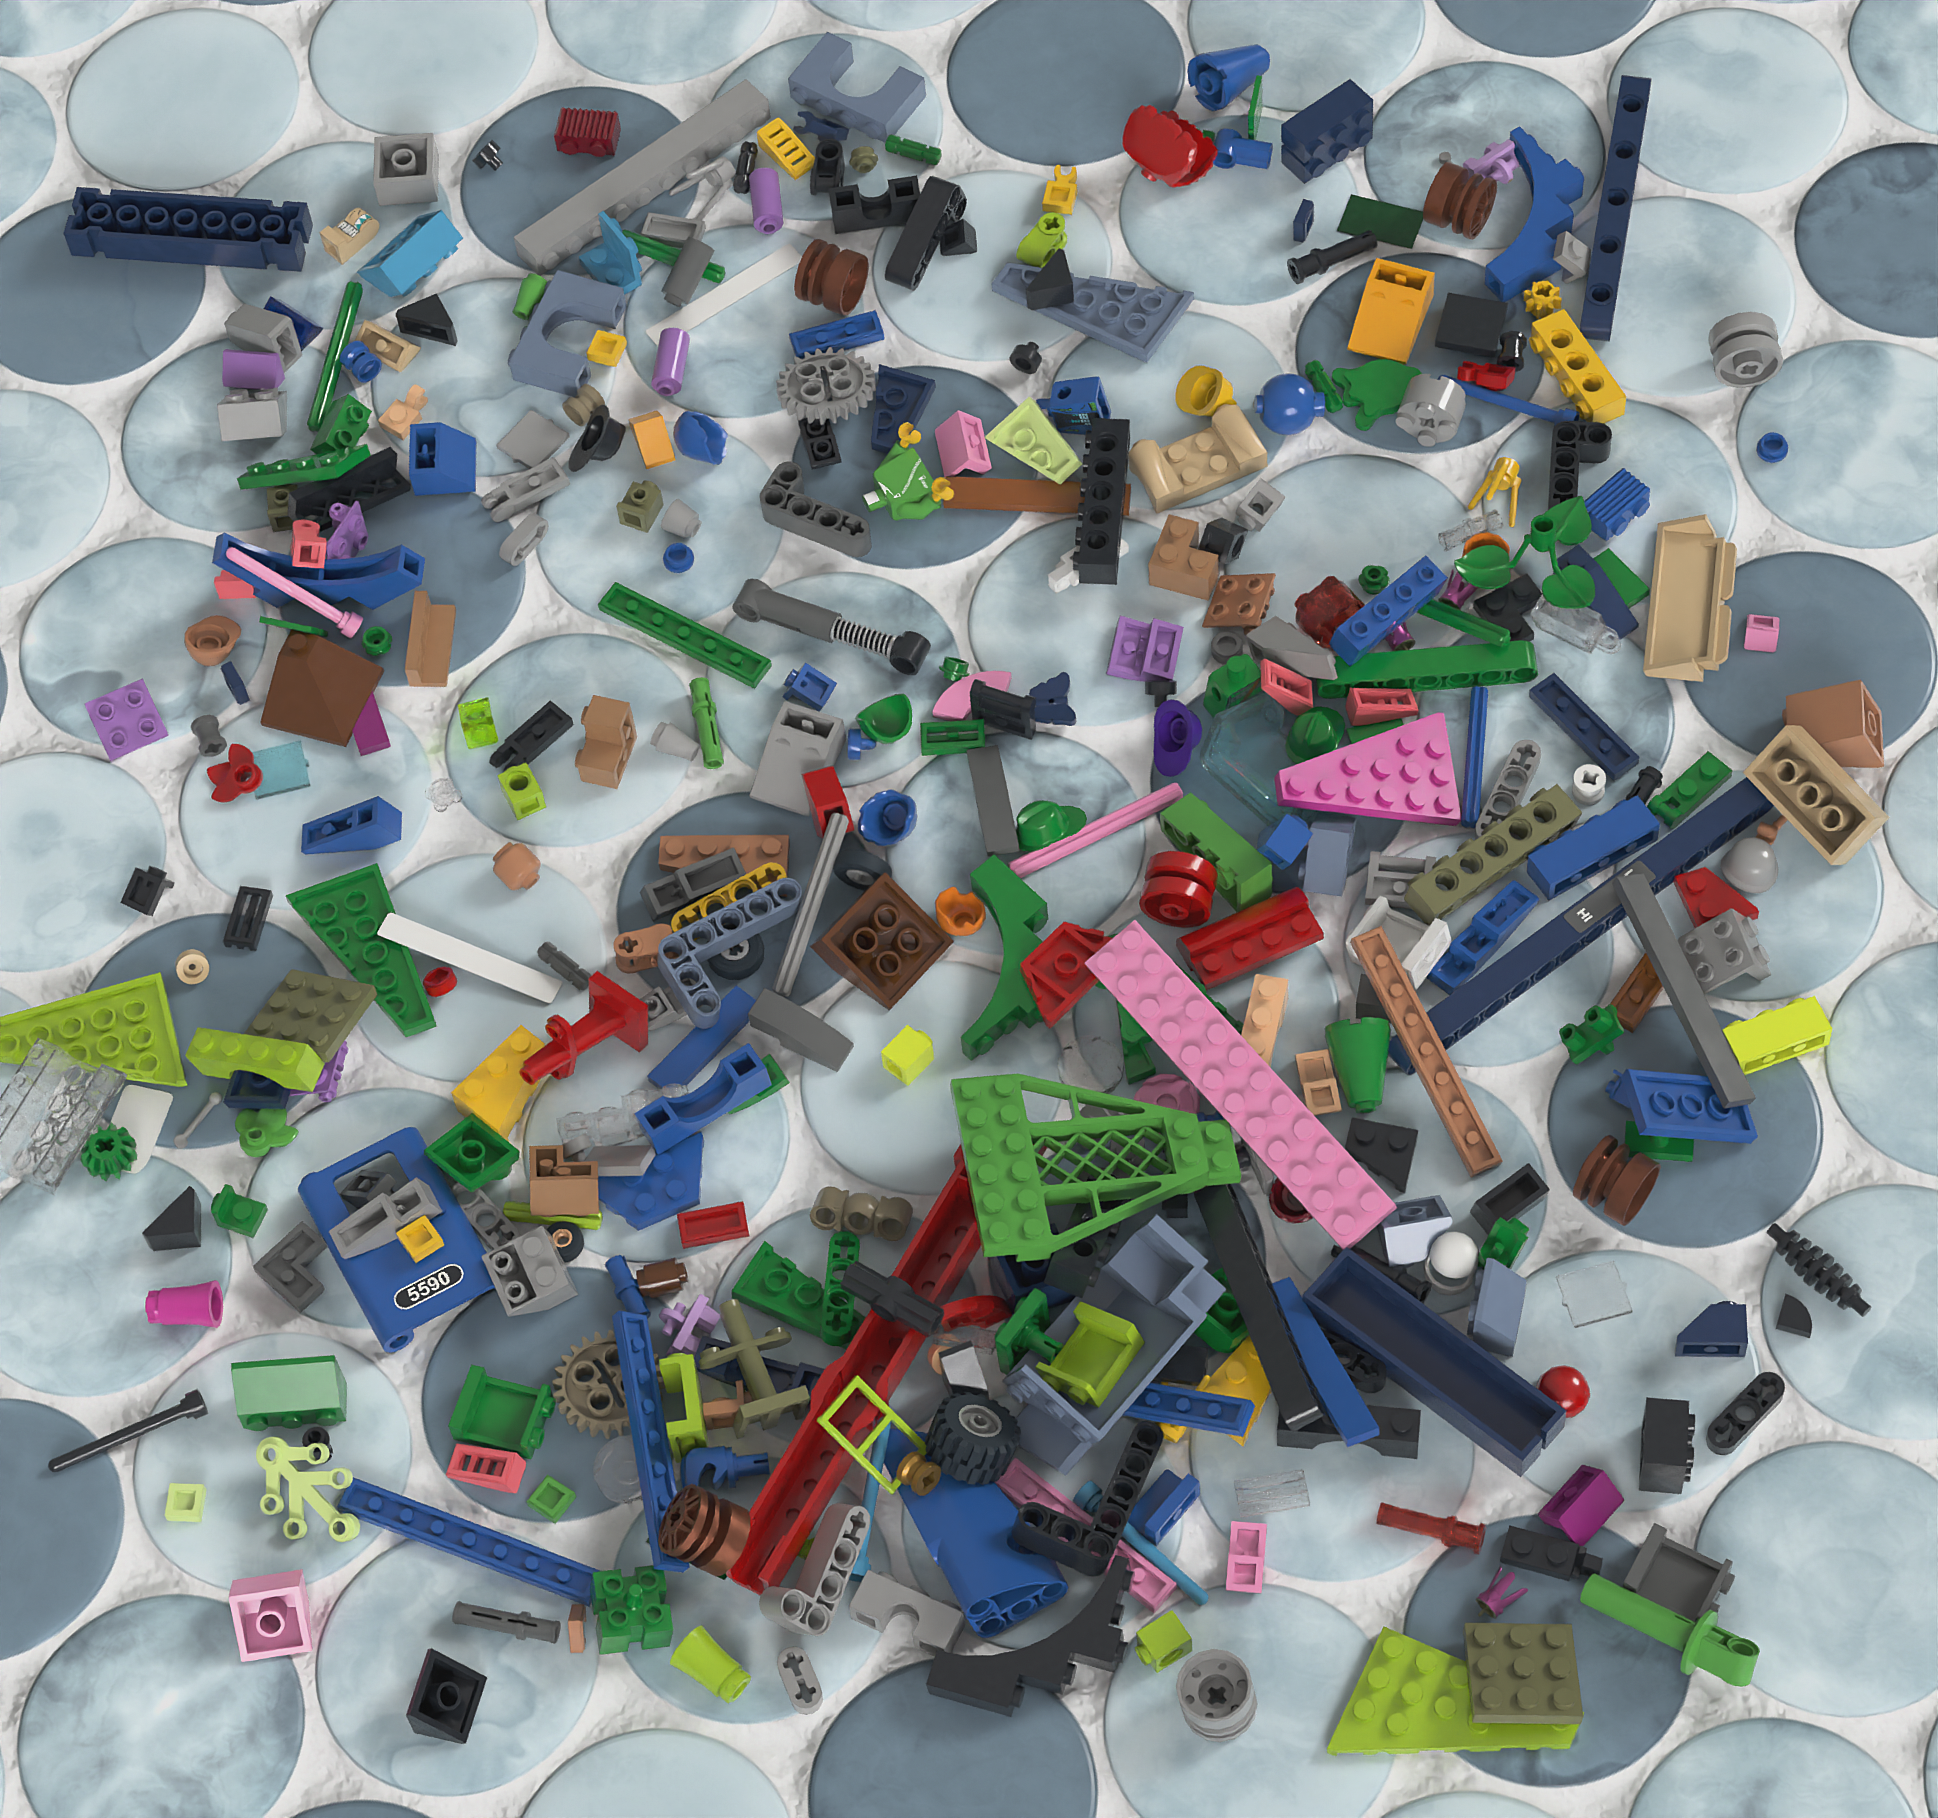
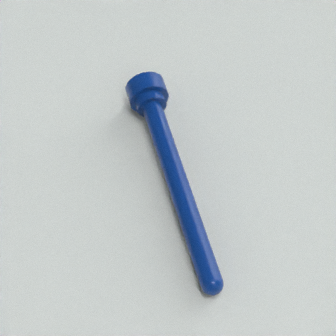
M1440 375L1437 379L1440 380L1441 376L1447 377L1461 386L1468 396L1554 423V426L1561 421H1579L1580 412L1569 408L1555 411L1450 376Z

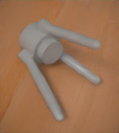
M719 157L714 162L688 173L686 177L689 180L670 190L669 195L673 196L705 178L710 185L714 187L717 185L721 186L695 219L702 221L725 191L733 186L731 179L736 175L735 168L726 157Z

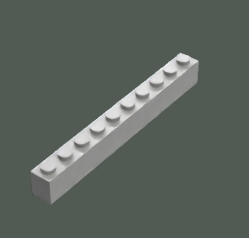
M745 79L514 236L518 256L539 276L548 270L554 269L558 263L577 253L593 239L602 236L598 213L604 211L610 219L615 218L618 222L624 221L631 213L650 203L653 198L665 190L672 188L675 183L686 177L688 173L698 169L710 159L716 158L726 148L741 141L745 135L757 127L764 125L771 118L768 99Z

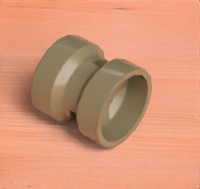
M583 384L577 390V395L569 397L562 404V407L569 419L579 426H584L595 409L600 405H605V401L594 387L589 384Z

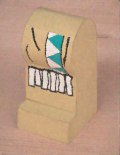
M355 208L347 215L345 220H342L335 227L327 226L319 232L324 250L343 265L376 236L379 230V222L362 208Z

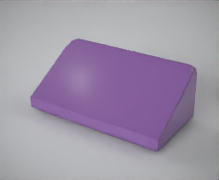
M231 349L223 351L222 380L225 387L272 389L279 387L285 380L278 353Z

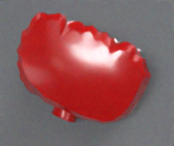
M1141 105L1135 108L1129 116L1123 132L1122 144L1124 150L1136 164L1143 168L1141 174L1153 182H1156L1157 179L1162 180L1173 188L1190 185L1191 183L1198 182L1199 178L1205 177L1207 172L1213 167V161L1218 153V149L1214 146L1212 139L1208 136L1204 138L1202 131L1198 130L1196 125L1189 124L1188 120L1179 119V115L1173 110L1157 113V109L1152 105L1147 107Z

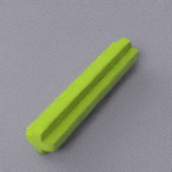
M506 1201L503 1208V1214L507 1219L515 1222L552 1225L559 1221H567L576 1224L579 1228L598 1230L601 1228L603 1220L600 1210L599 1214H589L587 1216L568 1214L542 1217L540 1215L531 1216L530 1203Z

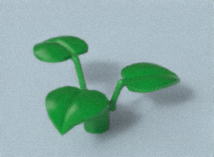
M1578 496L1552 507L1543 515L1534 517L1531 521L1530 534L1524 535V542L1511 562H1509V554L1504 549L1495 545H1485L1471 550L1460 559L1454 560L1456 570L1464 580L1478 588L1497 589L1503 587L1511 580L1509 569L1517 565L1526 548L1531 544L1538 552L1549 551L1552 568L1555 574L1549 575L1543 580L1542 594L1545 600L1553 606L1565 609H1579L1590 606L1595 598V584L1591 575L1578 565H1569L1561 571L1558 567L1555 552L1557 540L1563 545L1572 546L1582 543L1590 536L1592 524L1583 497Z

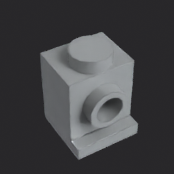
M1260 478L1235 512L1239 516L1237 519L1239 524L1249 531L1255 528L1260 532L1281 506L1285 496ZM1252 507L1260 508L1261 514L1254 511Z

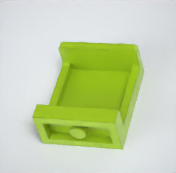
M1080 1301L1073 1311L1080 1324L1051 1365L1048 1366L1038 1362L1035 1369L1042 1380L1057 1393L1059 1391L1064 1392L1078 1404L1084 1405L1089 1403L1099 1408L1145 1341L1133 1323Z
M674 1353L667 1356V1358L660 1359L659 1367L667 1393L684 1391L687 1420L666 1423L675 1462L680 1463L688 1451L695 1448L709 1447L703 1414L701 1382L693 1354Z

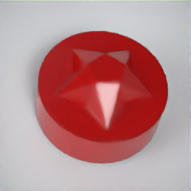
M438 967L425 976L423 985L428 995L438 997L453 990L457 985V978L450 967Z

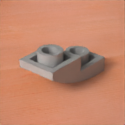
M690 978L681 981L686 986L696 984L695 980ZM658 986L640 999L648 1005L649 1031L666 1026L687 1015L670 986L665 990Z

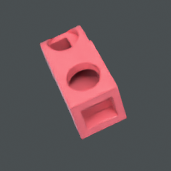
M296 520L293 522L290 544L292 566L324 569L327 541L326 538L319 537L320 525L310 520Z

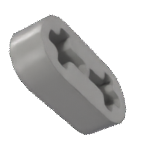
M535 513L529 514L503 542L499 552L500 558L512 566L519 565L545 537L549 527L548 521Z
M798 1647L786 1648L778 1656L777 1665L787 1694L797 1712L805 1715L813 1714L820 1709L823 1703V1694L816 1674L804 1650ZM793 1658L799 1663L801 1675L795 1677L791 1668H787L789 1666L788 1660ZM805 1684L808 1692L813 1694L811 1695L812 1701L810 1703L800 1699L802 1696L799 1686Z

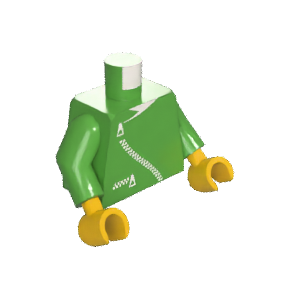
M908 422L903 423L899 427L898 435L901 441L897 440L873 473L875 490L862 496L864 505L869 513L885 507L890 517L896 521L900 519L923 520L933 510L941 508V499L950 500L954 495L953 490L948 487L950 481L943 477L933 480L914 447L909 449V444H917L921 440V434L917 430H913L914 425Z

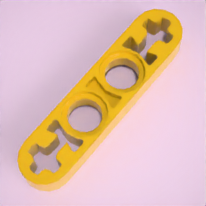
M770 862L678 911L671 921L673 932L683 927L681 922L687 920L689 923L700 920L696 914L699 911L703 918L708 916L707 908L713 903H720L726 907L738 901L735 898V894L742 887H748L753 892L757 891L758 889L754 883L756 880H758L761 888L771 884L770 881L767 882V875L770 873L778 876L777 880L787 878L784 868L777 863Z

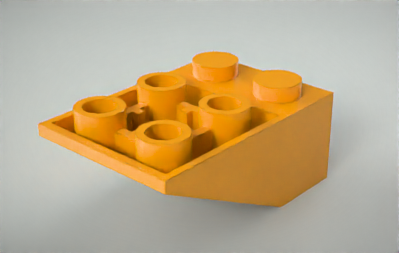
M1376 258L1366 282L1347 350L1380 359L1393 360L1406 365L1434 296L1435 273Z

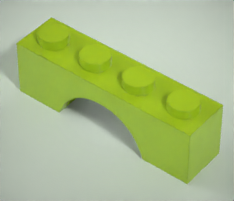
M197 1027L185 1054L189 1061L206 1076L230 1079L235 1070H245L270 1078L284 1088L313 1092L325 1065L322 1059L306 1043Z

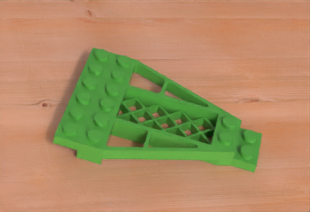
M1018 1073L951 1079L950 1090L983 1257L1015 1255L1016 1262L1051 1259V1253L1177 1194L1192 1193L1205 1186L1240 1183L1241 1171L1230 1125L1226 1120L1198 1122L1197 1114ZM1022 1090L1068 1100L1072 1119L1039 1123L1030 1122L1027 1119ZM1078 1103L1130 1115L1084 1118L1080 1115ZM1135 1135L1132 1140L1126 1136ZM1143 1137L1157 1144L1152 1152L1138 1144ZM1096 1138H1102L1098 1143L1093 1140ZM1110 1140L1124 1147L1118 1155L1105 1148V1145ZM1062 1141H1068V1142L1065 1144V1146L1062 1145L1061 1143H1059V1142H1062ZM1077 1142L1090 1150L1085 1158L1071 1150ZM1043 1146L1057 1153L1051 1161L1038 1154ZM1163 1149L1167 1162L1158 1157ZM1130 1152L1144 1160L1138 1168L1124 1160ZM1097 1155L1111 1163L1104 1171L1091 1163ZM1063 1158L1077 1166L1071 1174L1057 1166ZM1151 1164L1164 1174L1149 1176L1144 1171ZM1037 1165L1043 1169L1040 1174ZM1116 1168H1119L1130 1175V1177L1116 1179L1111 1174ZM1084 1170L1097 1180L1082 1182L1077 1177ZM1049 1174H1052L1063 1181V1183L1048 1185L1044 1180ZM1136 1198L1106 1213L1101 1212L1099 1201ZM1090 1202L1093 1219L1059 1235L1051 1233L1046 1206Z

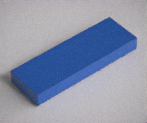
M876 310L789 333L795 357L800 359L805 358L804 352L815 355V351L818 348L822 353H826L827 349L831 347L833 353H837L841 348L848 350L885 339Z

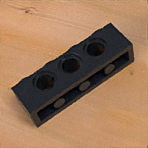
M1089 1174L1086 1182L1096 1181L1097 1179ZM1111 1174V1176H1113L1116 1179H1122L1118 1176ZM1131 1199L1099 1201L1101 1212L1106 1213L1130 1202ZM1090 1202L1076 1203L1065 1231L1093 1219ZM1122 1221L1055 1251L1044 1283L1083 1298L1087 1286L1095 1287L1101 1272V1268L1096 1267L1098 1262L1105 1263L1112 1244L1107 1243L1108 1238L1115 1240Z

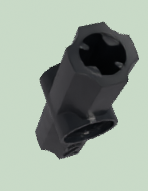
M858 1261L849 1265L840 1283L841 1289L868 1303L871 1309L881 1318L889 1322H896L898 1320L928 1338L935 1334L945 1315L944 1309L915 1294L913 1288L896 1276H889L887 1278Z

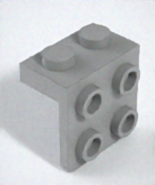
M1732 908L1682 935L1677 940L1704 995L1745 972L1759 981L1771 976L1767 965L1770 962L1769 956L1764 947L1759 945L1756 935L1759 933L1757 926L1750 917L1746 918Z

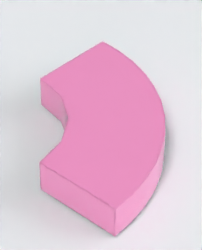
M985 671L972 674L957 681L938 699L932 711L933 717L948 721L966 720L969 714L972 713L970 689L975 679L985 681L987 686L1007 692L1012 679L1011 672Z

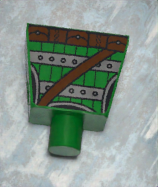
M1248 654L1229 658L1226 665L1215 670L1208 677L1203 706L1221 728L1271 699V696L1261 689V670Z

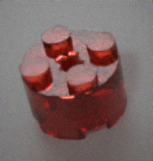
M1328 576L1312 591L1301 594L1294 603V606L1297 608L1295 622L1316 644L1322 648H1331L1329 642L1336 629L1364 607L1365 604L1343 581L1338 580L1335 576Z

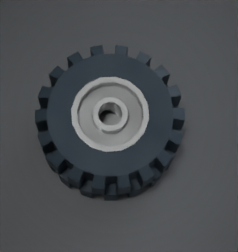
M964 1392L963 1395L958 1393L952 1394L950 1398L946 1397L943 1399L941 1405L939 1404L925 1438L926 1453L932 1457L931 1462L941 1468V1472L946 1475L950 1474L955 1480H964L967 1484L974 1485L976 1482H979L981 1485L988 1484L989 1481L995 1482L1006 1473L1020 1441L1021 1430L1017 1426L1018 1421L1015 1416L1010 1415V1411L1006 1407L1000 1406L998 1401L985 1398V1395H973L971 1392Z

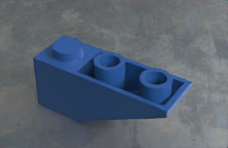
M1287 813L1259 833L1256 850L1283 870L1293 863L1314 833L1307 829V823L1296 815L1290 816Z

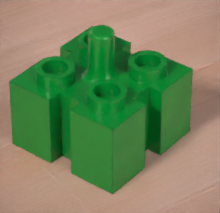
M651 1565L635 1567L633 1576L622 1577L621 1569L592 1573L589 1590L593 1615H598L595 1629L599 1655L628 1652L629 1643L641 1642L642 1650L670 1647L674 1629L670 1604H664L667 1593L664 1570L654 1569V1566Z

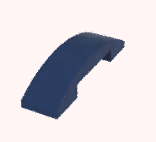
M702 1335L694 1357L697 1371L736 1387V1381L743 1380L745 1390L749 1391L737 1359L713 1368L701 1369L699 1360L701 1359L700 1353L712 1347H719L720 1351L732 1347L729 1342ZM762 1357L777 1394L806 1385L810 1396L808 1404H811V1392L824 1372V1368L800 1362L798 1367Z

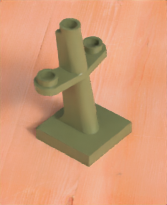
M732 1299L720 1304V1317L732 1347L721 1351L719 1347H712L702 1351L699 1364L701 1369H709L737 1359L753 1402L740 1405L733 1423L736 1438L744 1437L747 1426L759 1421L763 1431L777 1426L780 1415L791 1411L795 1420L802 1419L810 1400L806 1385L777 1394L760 1354V1351L778 1348L789 1343L792 1340L790 1332H786L784 1327H778L766 1332L765 1337L754 1339L738 1299Z

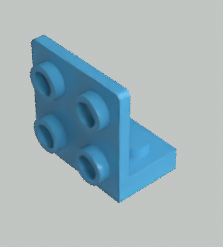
M602 211L598 213L604 243L579 256L580 265L593 280L621 287L625 295L642 285L639 273L642 271V267L636 258L638 248L631 237L626 238L623 235L618 221L615 218L610 219Z

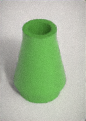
M529 273L527 278H523L516 304L512 311L513 314L520 319L528 320L534 306L541 302L548 281L533 273Z

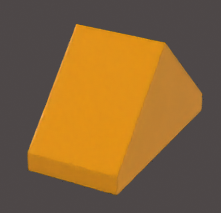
M658 411L628 419L646 469L675 461L663 416Z

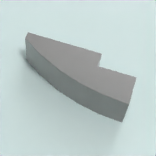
M416 1177L391 1196L381 1193L332 1228L329 1233L341 1257L348 1259L397 1239L396 1232L423 1215L428 1220H431L443 1211L430 1186Z

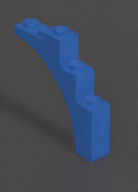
M1520 126L1510 131L1509 140L1515 144L1514 154L1529 183L1533 204L1528 221L1516 240L1501 255L1486 265L1485 285L1501 302H1506L1532 287V282L1542 281L1561 270L1562 265L1553 260L1557 235L1565 231L1572 233L1574 213L1569 204L1583 196L1584 176L1578 167H1574L1567 159L1556 164L1554 158L1549 153H1545L1538 146L1535 138L1527 134Z
M225 532L216 537L212 560L213 564L254 586L253 595L276 608L295 598L226 557L228 548H236L331 606L347 597H351L372 610L421 585L425 564L424 557L401 544L385 552L365 557L325 559L324 569L292 566L290 555L259 548Z

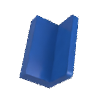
M1166 1469L1136 1503L1128 1523L1149 1542L1157 1546L1199 1497V1481L1189 1473L1184 1479H1181L1172 1471Z

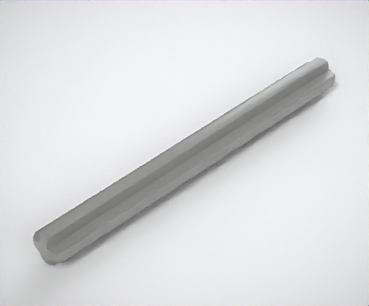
M833 813L830 817L772 987L774 993L780 996L788 997L791 994L849 823L845 815Z

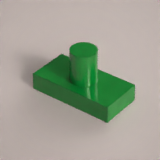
M1626 1120L1624 1143L1630 1147L1628 1157H1634L1636 1154L1642 1153L1651 1159L1692 1162L1694 1139L1639 1135L1636 1122Z

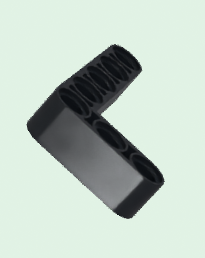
M1142 1421L1134 1427L1091 1526L1040 1503L1027 1502L1019 1509L1012 1526L1011 1533L1015 1542L1087 1576L1095 1577L1102 1575L1110 1563L1163 1442L1164 1436L1161 1428L1150 1421ZM1140 1441L1147 1443L1149 1446L1142 1444ZM1128 1468L1135 1470L1137 1473L1131 1472ZM1116 1496L1122 1497L1125 1501L1119 1500ZM1025 1522L1032 1523L1036 1527L1028 1526ZM1104 1523H1105V1524H1109V1525L1112 1526L1113 1528H1112V1529H1111V1528H1107V1527L1104 1526L1103 1524H1104ZM1058 1537H1063L1066 1540H1068V1542H1064L1060 1540ZM1091 1551L1097 1552L1101 1557L1093 1555Z

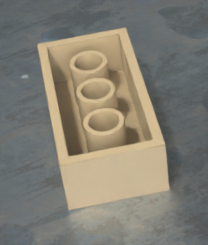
M1786 725L1743 772L1830 865L1846 864L1890 818L1802 726Z

